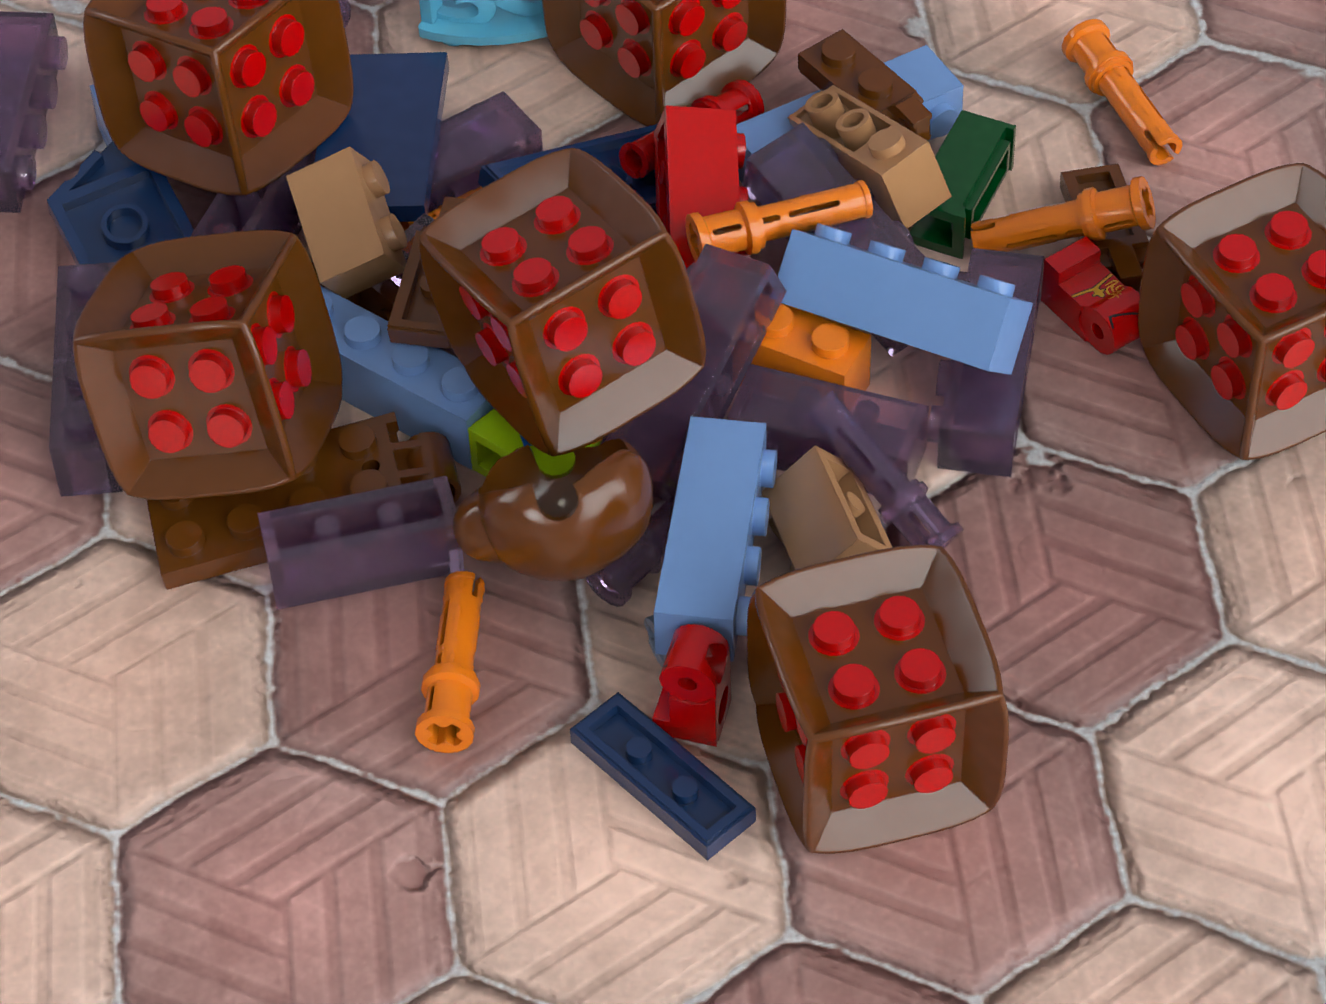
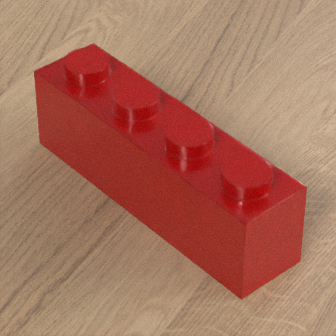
M666 105L654 131L657 215L676 244L684 261L701 318L706 351L732 352L734 349L733 335L753 307L752 296L744 294L743 276H747L749 272L751 255H748L743 250L712 258L710 265L699 267L695 263L688 244L685 219L687 214L699 212L704 217L733 210L736 202L748 200L747 187L739 186L738 169H742L745 161L746 138L744 133H737L736 110Z

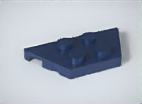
M113 141L101 153L94 150L80 165L77 175L70 180L64 181L47 199L49 213L91 294L94 293L110 268L124 255L149 244L197 236L166 176L131 161L118 150Z

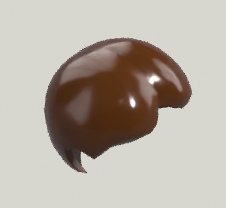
M621 438L607 440L598 446L583 447L574 451L575 461L573 466L561 475L544 473L539 468L529 445L517 448L512 453L498 459L490 469L483 485L465 498L457 508L453 517V531L456 542L464 553L474 559L503 563L510 569L532 578L544 581L567 582L589 577L627 554L646 531L653 508V484L648 465L637 450Z

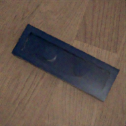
M619 692L570 729L571 743L707 861L756 822V808Z

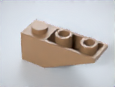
M835 85L812 95L803 107L788 117L790 124L848 184H853L859 180H863L867 184L874 211L904 230L952 197L929 141Z

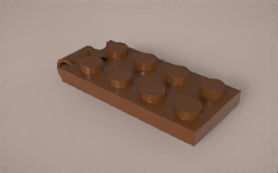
M390 412L332 428L310 467L299 478L288 484L260 492L183 500H147L160 574L166 589H172L418 521V516L421 513L420 508L436 511L453 505L461 495V484L448 439L438 432H423L410 437L407 441L399 442L397 436L399 426L395 412Z

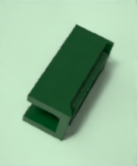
M961 110L935 156L952 197L913 225L908 234V243L963 259L965 238L971 239V231H973L971 224L975 221H981L1007 172L1013 169L1016 125Z

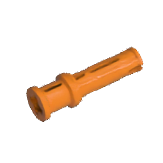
M1089 19L1073 27L1064 37L1062 43L1063 54L1070 62L1078 63L1085 73L1084 80L1089 90L1094 94L1106 97L1145 151L1148 160L1153 165H1163L1170 162L1174 158L1164 145L1168 143L1173 152L1179 154L1183 146L1182 140L1173 132L1132 76L1134 71L1131 58L1124 51L1115 48L1110 41V30L1102 20Z
M1143 176L1132 178L1130 185L1100 192L1094 187L1086 188L1077 195V199L1066 201L1065 203L1022 211L995 219L975 221L971 224L973 230L971 231L972 244L978 258L986 259L1002 253L1050 244L1073 237L1087 236L1090 240L1101 241L1105 240L1109 232L1140 226L1142 230L1146 231L1155 227L1154 200L1148 182Z
M859 180L853 184L804 194L799 197L758 207L754 202L744 200L736 202L734 209L704 217L699 212L687 214L685 219L686 234L695 263L699 267H704L711 264L712 258L743 250L748 255L757 254L761 249L765 248L767 241L788 237L792 229L810 232L815 231L817 223L833 226L861 218H870L873 215V203L867 184L863 180Z
M456 571L445 578L435 664L423 675L421 686L426 704L424 713L417 719L415 736L424 747L441 753H456L467 749L473 743L475 732L473 722L470 720L471 705L479 698L481 684L476 673L473 671V664L477 648L485 582L481 577L475 580L473 591L476 574L468 571Z

